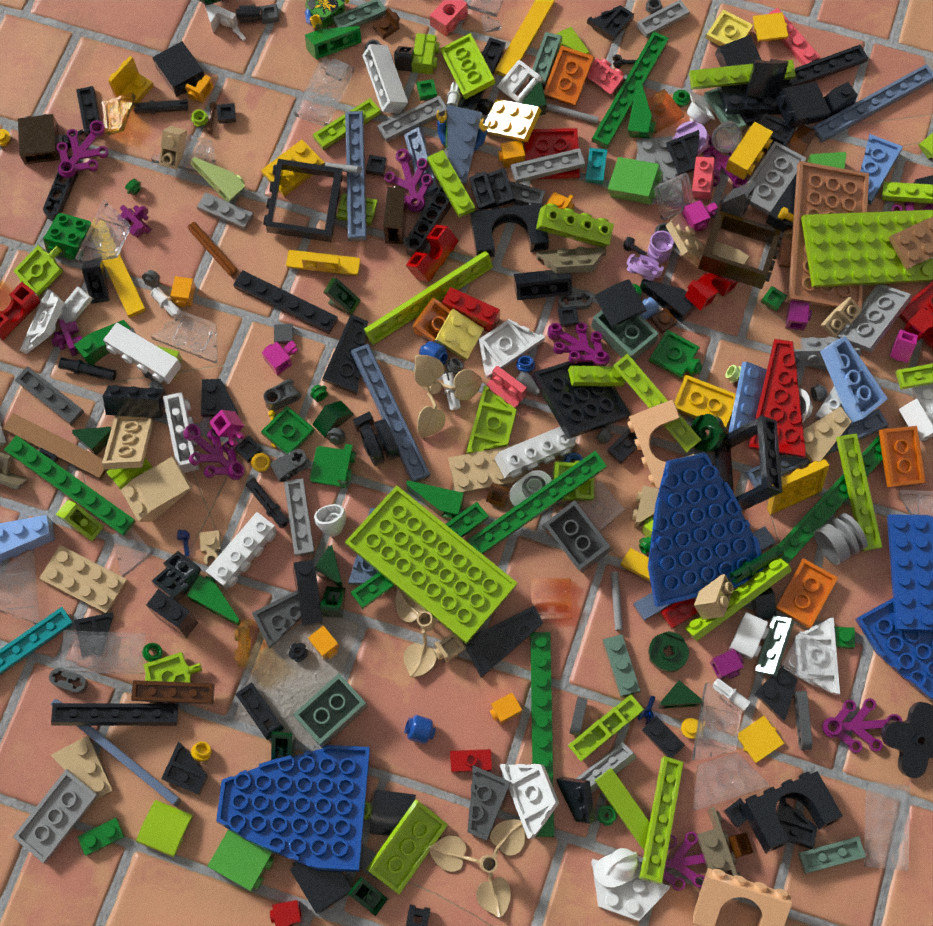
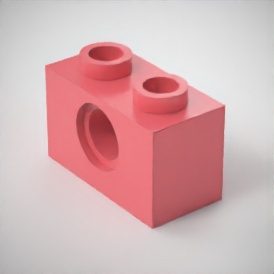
M443 0L430 14V26L447 36L456 29L457 24L467 17V2L464 0Z
M696 157L692 186L693 199L711 200L715 173V159L713 157Z

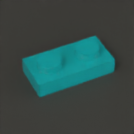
M589 149L585 182L603 184L607 150Z

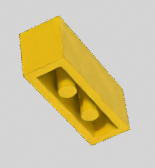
M754 121L729 158L725 170L743 180L747 174L751 175L756 167L754 165L755 162H760L764 155L763 150H768L773 141L770 139L773 131Z

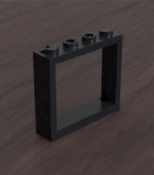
M278 159L277 165L273 166L274 182H270L269 192H272L271 198L267 199L266 209H269L268 215L264 216L263 221L267 233L332 242L343 169ZM283 170L333 178L325 230L273 222Z
M760 416L728 433L724 437L721 446L715 451V467L720 472L721 478L724 482L728 483L734 493L731 448L758 434L762 485L736 497L742 508L741 512L782 493L777 421L765 416Z

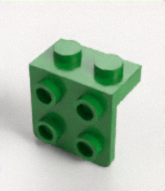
M63 213L57 214L43 237L46 251L50 253L58 246L62 250L58 256L81 262L83 259L81 244L92 226L91 221Z
M345 444L344 450L318 446L314 456L310 481L317 484L347 488L348 481L352 480L353 470H351L352 463H355L357 455L354 452L353 445Z

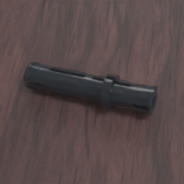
M187 99L134 102L135 114L189 110Z
M61 357L58 363L59 369L68 370L77 375L85 374L112 382L116 378V370L87 364L82 360L76 361Z
M255 478L250 479L245 486L264 507L268 517H272L279 528L287 526L290 520L280 510L279 504L274 503Z

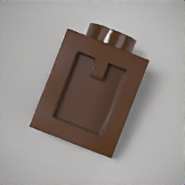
M387 8L386 16L373 23V29L382 39H385L400 29V18L396 12H392L390 8Z

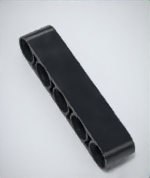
M441 185L406 239V250L410 257L415 252L423 253L429 243L426 237L435 225L441 224L452 206Z

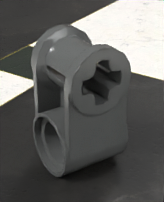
M287 379L266 390L264 401L268 410L277 411L288 404L298 401L302 395L294 387L293 379ZM270 398H277L274 402L269 401Z
M295 449L283 457L274 460L270 467L278 481L284 482L305 470L309 465V460L303 450Z

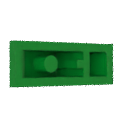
M360 27L318 29L305 34L306 49L315 59H319L362 43Z
M637 80L628 133L630 137L647 139L651 138L652 133H655L656 122L653 120L642 82Z
M125 320L116 322L124 326L125 328L130 329V326L125 322ZM116 323L89 333L74 344L87 364L93 365L110 353L106 349L107 346L103 340Z
M407 480V490L439 516H442L443 519L450 521L460 514L464 500L463 492Z
M199 575L189 590L187 597L192 602L241 627V621L215 584L216 581L209 576L204 578Z

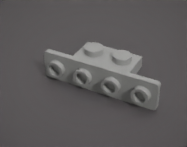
M801 338V349H795L796 366H826L820 351L839 338ZM854 348L855 351L857 352V354H858L859 357H860V356H861V349H860V348Z

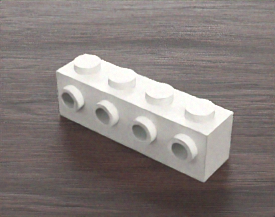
M369 44L362 56L381 110L385 113H401L408 101L390 50L386 45Z
M119 323L113 326L103 340L107 346L106 349L110 353L121 355L125 362L136 364L140 371L143 373L149 372L160 383L164 381L169 384L182 367L177 358Z
M182 392L163 396L175 459L183 473L199 470V464L194 466L189 462V456L196 452L195 445L198 444L194 441L186 440L183 436V430L189 424H194L192 416L189 417L188 411L191 410L190 402L188 399L185 400Z
M558 427L502 450L494 459L504 478L510 476L515 478L521 475L524 470L532 471L543 462L549 464L555 460V457L569 455L575 443L572 438L567 439L561 427Z
M256 512L205 571L207 575L225 590L233 587L238 581L237 577L249 569L250 562L255 557L261 555L266 543H270L275 538L277 532L275 525Z

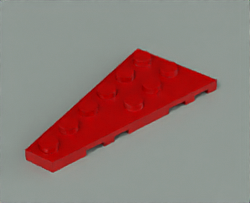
M774 339L755 419L765 416L777 421L779 454L807 458L793 341ZM758 434L751 437L750 449L759 450Z

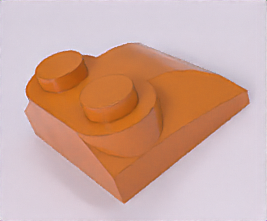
M432 298L414 322L412 327L414 332L420 337L434 341L451 310L437 299Z

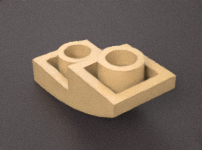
M715 242L711 253L744 265L749 260L747 254L720 242Z
M849 297L823 321L821 326L831 337L836 338L846 324L853 323L862 309Z

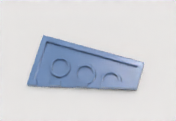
M869 134L860 171L869 173L868 204L870 205L903 148L901 145Z
M747 361L742 363L728 433L755 420L767 369Z

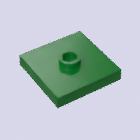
M666 330L649 358V362L682 379L687 371L690 360L696 356L700 347Z
M286 406L261 431V434L284 454H288L298 449L315 432V429L290 407Z

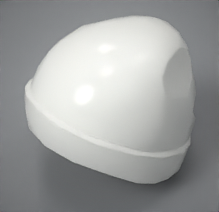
M336 504L324 506L315 513V524L324 534L335 537L344 528L346 511L342 506Z

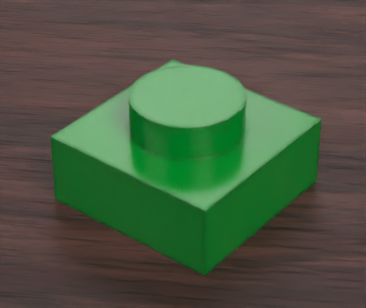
M434 79L416 82L420 101L437 97Z
M771 286L762 298L761 303L777 312L787 298V295Z
M834 627L836 648L854 649L855 628Z

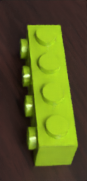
M548 203L540 208L536 229L594 246L607 247L610 245L614 224L608 222L609 220L605 218H592L590 214H578L573 209H560L557 205Z

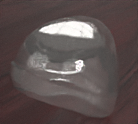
M731 121L724 122L713 132L712 144L720 152H731L740 144L742 132L736 123Z

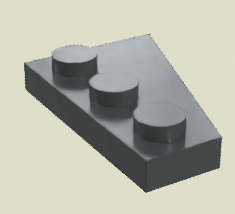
M296 591L252 612L269 649L301 619Z
M473 765L467 832L487 841L511 781Z

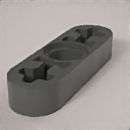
M795 691L794 706L799 749L812 750L807 692Z

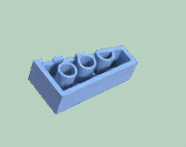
M846 336L832 342L820 351L844 411L852 421L851 423L865 418L888 399Z
M47 515L0 523V563L8 558L17 557L29 549L33 550L54 541L53 521Z

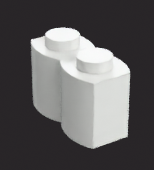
M746 612L728 650L735 649L736 653H740L742 657L751 660L753 656L757 657L762 647L759 646L761 638L765 640L769 632V628H767L768 622Z

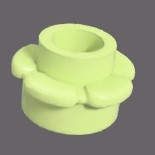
M731 365L727 369L725 376L730 380L729 382L739 381L741 366Z

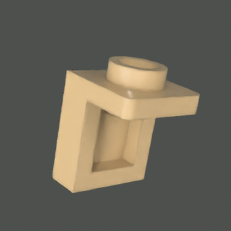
M453 633L441 642L437 641L434 643L435 655L439 660L443 659L445 663H448L466 650L459 638Z

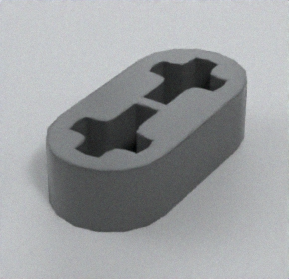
M572 291V295L558 297V307L576 306L577 310L588 309L592 305L593 296L589 291ZM582 297H585L587 303H583ZM564 299H567V301H569V304L566 305L565 302H563Z
M55 668L49 675V680L53 685L75 694L85 692L88 687V682L83 676L63 668ZM61 674L64 678H67L66 681L59 680L57 683L55 676ZM80 679V682L82 683L81 687L78 686L76 688L73 684H71V680L78 682Z
M577 697L569 734L580 735L587 698Z

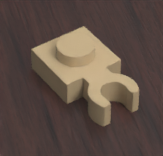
M219 530L200 532L201 552L207 553L204 556L206 566H209L210 558H215L216 560L218 557L217 551H222Z

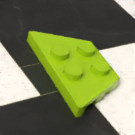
M485 385L466 454L508 446L517 409L507 404L502 397L495 395Z

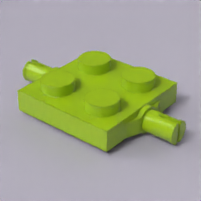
M37 245L13 271L19 277L20 282H23L35 291L39 297L63 272L55 260L62 250L56 246L48 253L41 246Z
M183 652L143 664L146 673L145 681L191 683V674L203 671L201 663L188 666Z

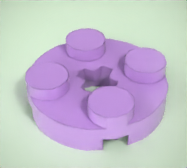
M688 121L677 128V133L675 137L673 136V139L699 130L698 156L708 148L709 134L702 124Z
M631 254L627 260V271L641 274L649 281H654L655 278L661 277L664 270L663 266L661 268L658 266V261L644 255H640L637 258L635 254Z

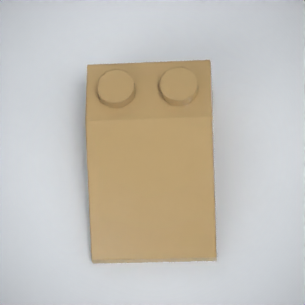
M170 457L134 478L121 491L138 522H153L190 491L192 487L175 457Z

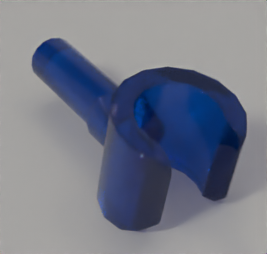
M178 530L177 540L183 541L185 556L189 557L188 541L190 534L186 530Z
M655 696L650 697L646 709L638 715L639 721L643 716L646 718L645 724H648L654 717L651 710L656 698Z

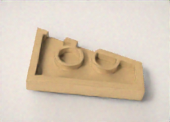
M841 406L804 429L806 456L811 463L821 461L836 443V437L841 436L852 421Z
M89 736L51 754L64 770H70L99 794L95 801L114 792Z

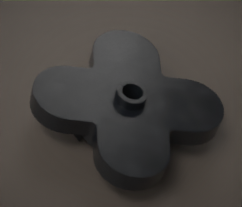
M926 702L914 703L909 709L907 720L903 722L891 720L883 726L881 731L884 744L899 751L898 768L907 777L918 778L922 776L927 769L929 758H933V705Z

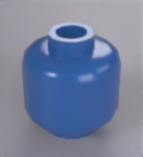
M434 341L427 342L419 350L420 355L435 357L443 365L448 359L446 348Z
M420 715L408 718L404 730L410 741L420 744H426L429 739L433 740L436 728L433 727V721Z

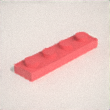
M777 8L768 14L781 13V11ZM783 14L789 36L786 39H780L801 65L819 60V54Z

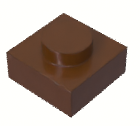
M667 308L651 317V321L661 334L677 325V320Z
M493 482L490 486L486 502L504 508L511 489Z
M747 832L728 837L735 858L753 853Z

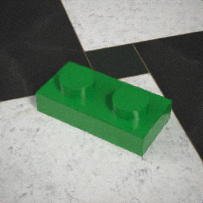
M114 818L77 837L84 855L89 856L125 838L118 818Z

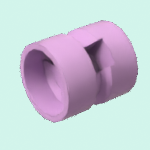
M657 231L651 236L647 251L648 257L659 263L669 260L674 245V240L669 232Z

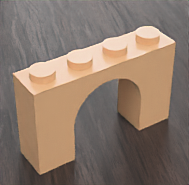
M674 400L629 416L628 426L631 433L635 432L637 439L634 440L637 449L642 450L644 457L641 458L644 467H649L651 475L648 476L651 485H656L658 489L660 488L666 462L659 460L653 454L650 441L657 428L680 419Z
M707 869L693 912V923L701 926H715L723 904L732 898L743 897L755 902L761 910L757 926H785L792 905L791 894H788L783 889L775 890L769 888L761 882L753 883L747 881L742 876L725 874L720 869Z

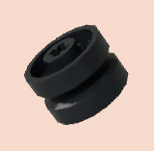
M385 418L375 422L374 426L377 434L374 433L370 425L359 428L363 446L374 467L384 463L385 459L382 451H384L389 460L400 457L395 439Z

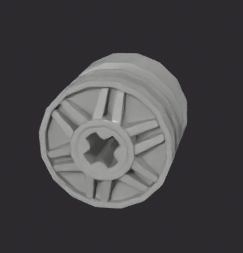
M842 513L837 518H834L831 524H825L814 532L819 549L834 565H840L850 558V554L856 555L867 547L866 536L862 528L847 513Z

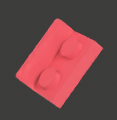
M596 58L592 63L587 78L613 96L621 83H624L626 80L623 77L625 74L618 68L613 70L610 67L612 64L603 58L601 61Z
M498 365L492 370V379L486 386L495 395L502 397L507 404L516 408L526 397L527 387Z

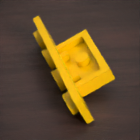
M289 250L286 267L357 276L360 258Z

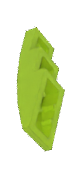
M630 694L572 741L568 747L580 761H583L642 713L644 709Z

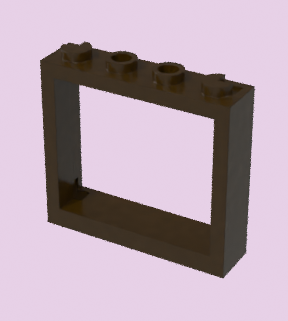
M719 210L698 269L762 289L765 281L769 282L771 272L776 262L774 260L777 258L783 239L780 238L782 230ZM720 228L771 244L763 271L711 254Z

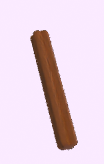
M196 222L189 224L188 230L231 277L237 274V268Z

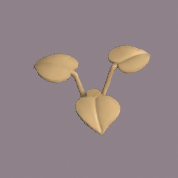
M416 355L415 381L427 391V396H429L433 404V408L425 406L418 415L417 430L421 438L429 437L438 433L444 427L445 414L443 411L437 410L433 394L438 393L441 387L455 390L454 395L457 399L468 400L479 391L482 377L472 370L464 369L456 374L454 378L455 386L443 384L437 380L444 374L442 362L432 356Z
M398 589L395 605L399 617L407 623H412L417 619V623L422 629L423 646L419 643L411 644L405 650L403 659L411 677H419L428 673L436 664L437 656L434 653L435 649L427 647L426 632L432 630L435 627V623H441L436 618H433L430 612L425 611Z
M506 820L494 826L490 833V840L497 847L492 856L484 855L480 859L464 856L466 845L457 836L443 837L431 845L429 848L430 854L435 863L443 870L449 872L459 871L462 868L463 860L479 863L481 870L488 873L489 882H482L478 886L476 891L477 901L483 909L501 918L509 906L511 889L504 878L498 877L493 880L492 876L498 867L496 857L499 849L503 854L511 856L516 855L523 848L525 830L521 820Z

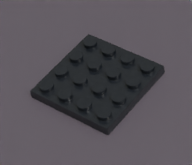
M567 361L533 372L531 375L567 439L628 419L631 415L614 386L571 385L568 372L569 367L594 366L592 362L573 364Z

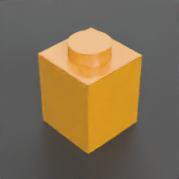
M518 140L500 144L498 159L499 162L502 161L504 168L525 161L522 141Z
M175 276L170 295L175 305L180 307L192 306L196 290L193 278Z
M324 626L308 637L311 645L324 660L327 658L331 659L338 653L339 644Z
M513 692L491 703L492 710L489 711L495 722L498 720L500 725L522 714V709Z

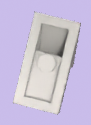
M215 4L205 5L213 33L220 23L225 27L233 29L238 26L235 13Z

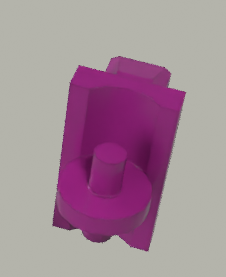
M125 205L120 207L122 213L117 220L126 227L132 221L134 224L129 229V232L133 236L138 238L143 232L150 233L152 229L142 220L147 221L149 219L146 206H134L135 212L131 208L128 209Z
M64 319L59 320L63 335H60V332H55V337L51 340L53 346L59 347L60 350H64L67 343L71 356L74 357L77 355V349L74 344L82 339V336L72 339L70 336L79 333L76 321L65 323Z

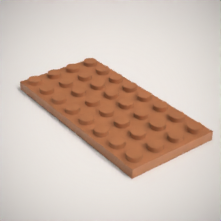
M799 161L797 164L789 301L807 302L813 305L837 308L847 298L851 297L862 309L863 285L812 287L801 217L809 214L867 212L869 173Z

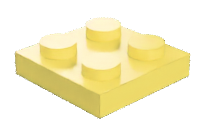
M722 10L706 34V39L722 46L748 36L753 28V24Z
M452 309L434 341L443 345L460 358L467 360L484 328L455 309Z

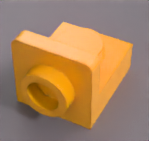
M205 75L202 80L198 81L196 88L189 84L185 88L190 99L203 103L214 86L211 77Z
M554 191L547 204H555L560 209H573L575 205L573 203L574 196L570 194L567 198Z

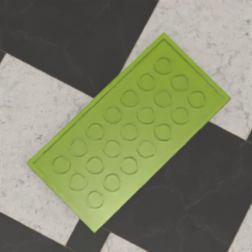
M933 210L803 215L801 221L812 287L932 282L933 258L906 270L889 237L933 217Z
M397 485L345 541L346 546L425 611L430 612L434 618L465 644L471 640L518 584Z

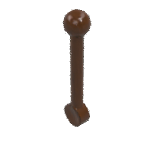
M215 102L209 104L211 112L209 126L206 129L208 134L213 133L214 110L217 108Z

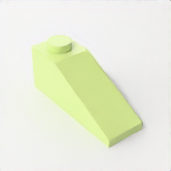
M196 157L191 160V165L225 201L230 203L244 190L245 182L239 175L236 176L229 170Z

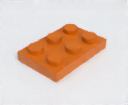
M561 46L545 86L544 96L576 107L594 56Z
M917 426L879 430L887 487L926 483Z
M803 558L776 605V610L810 629L838 577Z

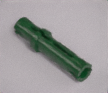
M775 545L752 561L744 562L742 567L729 573L730 578L735 577L732 579V582L738 584L746 577L754 576L756 571L772 561L782 557L784 552H778L782 548L779 545Z

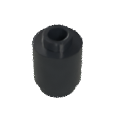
M239 5V9H236L237 20H240V23H253L261 20L260 6Z

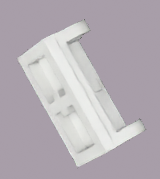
M915 399L899 409L908 427L917 426L919 442H924L933 437V418L922 400Z

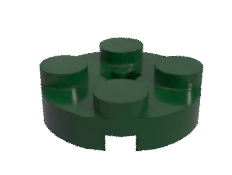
M713 414L700 415L691 425L693 431L702 440L694 447L699 451L715 452L727 435V428L724 426L723 421ZM709 430V435L706 437L707 433L705 431Z
M670 631L664 632L652 639L648 648L649 661L660 671L677 672L687 662L689 648L681 635ZM668 647L672 648L671 652H673L674 655H670L669 657L665 656L663 649L667 650Z

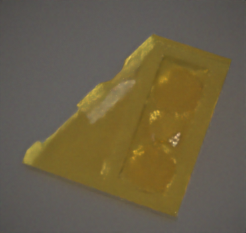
M132 92L102 101L105 133L108 136L124 131L136 99V95Z
M243 619L238 629H235L234 638L235 641H238V648L235 649V661H238V667H246L249 663L251 642L249 626L252 625V619Z

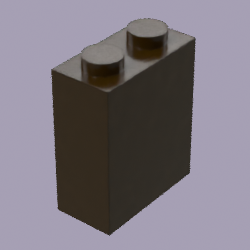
M43 114L41 116L18 118L19 155L23 163L32 164L60 160V155L57 151V144L59 143L58 123L54 115Z
M399 186L387 187L383 223L385 243L387 244L404 243L407 212L406 188Z

